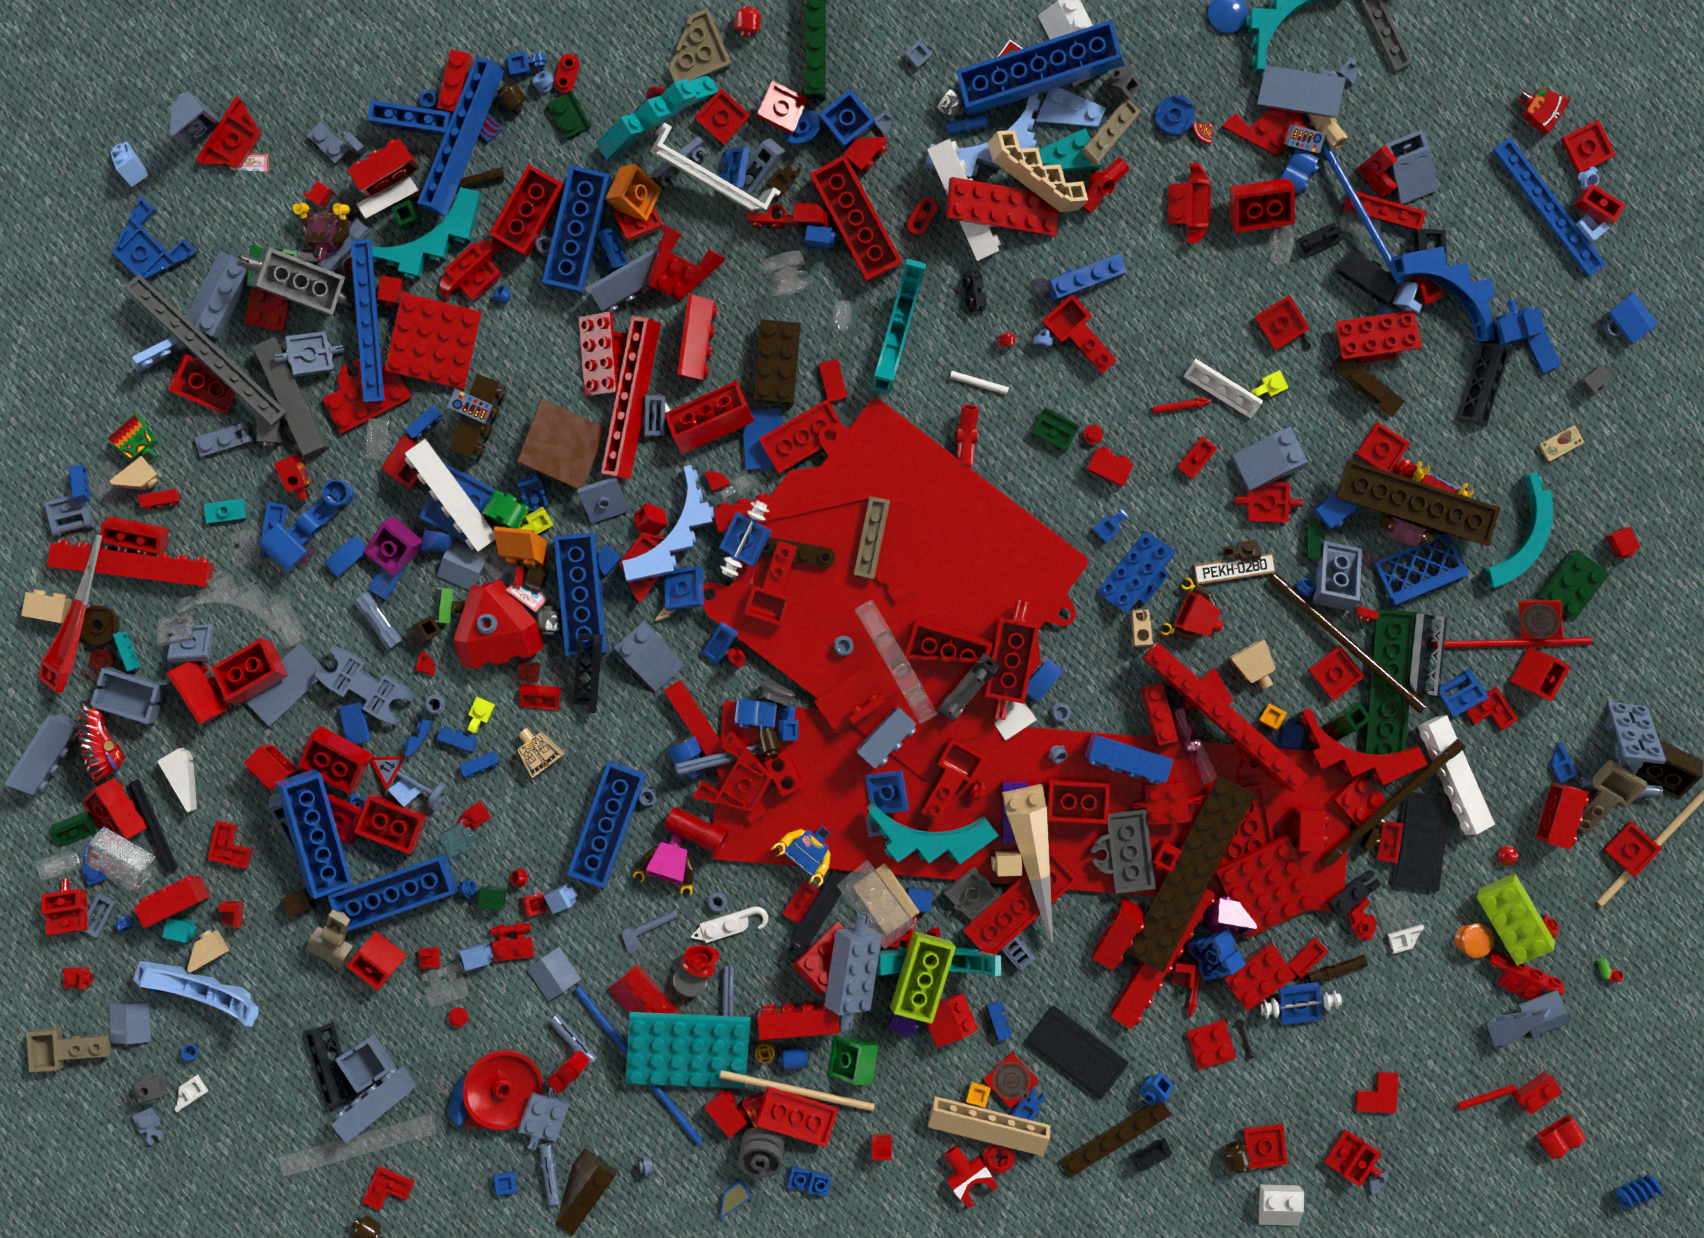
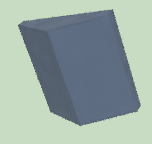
M454 540L442 558L437 576L470 590L471 585H477L488 555L475 549L472 550L469 546Z
M560 946L526 968L548 1001L581 980V977Z
M1557 990L1519 1005L1522 1012L1546 1008L1551 1010L1545 1020L1530 1030L1532 1037L1570 1023L1568 1012Z
M150 1002L109 1003L110 1043L135 1044L151 1042Z

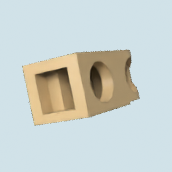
M1132 610V648L1153 645L1149 610Z

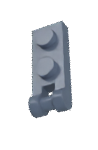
M249 422L239 423L232 427L195 437L200 457L254 442L253 435H250ZM241 431L242 438L238 439L236 432Z

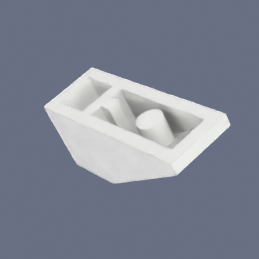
M180 748L157 762L188 813L197 809L194 764L191 761L193 760L191 753L184 748Z

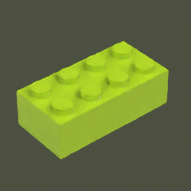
M1515 873L1478 890L1477 899L1517 966L1554 951L1555 940Z
M913 931L890 1005L894 1014L933 1023L956 946L951 941Z

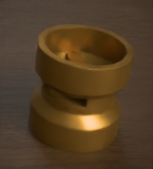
M768 1040L760 1041L755 1050L756 1060L762 1064L770 1063L775 1056L774 1044Z

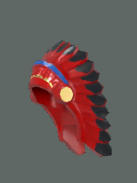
M80 701L79 707L81 710L78 713L81 725L78 730L80 733L79 740L81 741L80 748L83 750L82 756L85 759V764L88 766L87 771L90 772V777H93L92 779L97 783L110 773L118 772L126 756L122 753L120 745L114 743L109 736L106 728V716L102 715L88 701Z

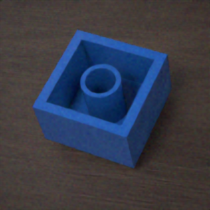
M851 89L819 114L822 124L844 151L856 139H860L875 126L876 121Z

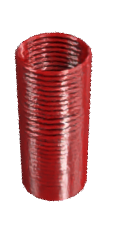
M677 806L671 810L664 824V829L668 830V832L670 831L716 855L720 853L728 837V832L677 808Z

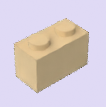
M34 589L33 592L25 593L21 616L63 623L70 609L72 599L65 598V594L53 593V596L46 595L44 590Z
M1018 850L994 851V856L991 857V868L996 872L997 876H1022L1021 854Z

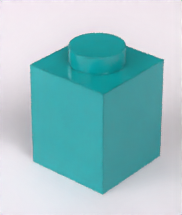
M174 915L167 917L162 937L186 943L196 935V920Z

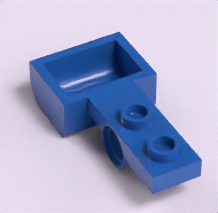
M323 497L310 510L305 511L289 530H286L278 523L261 538L258 545L288 574L309 554L303 545L328 523L339 510L334 505L327 503Z

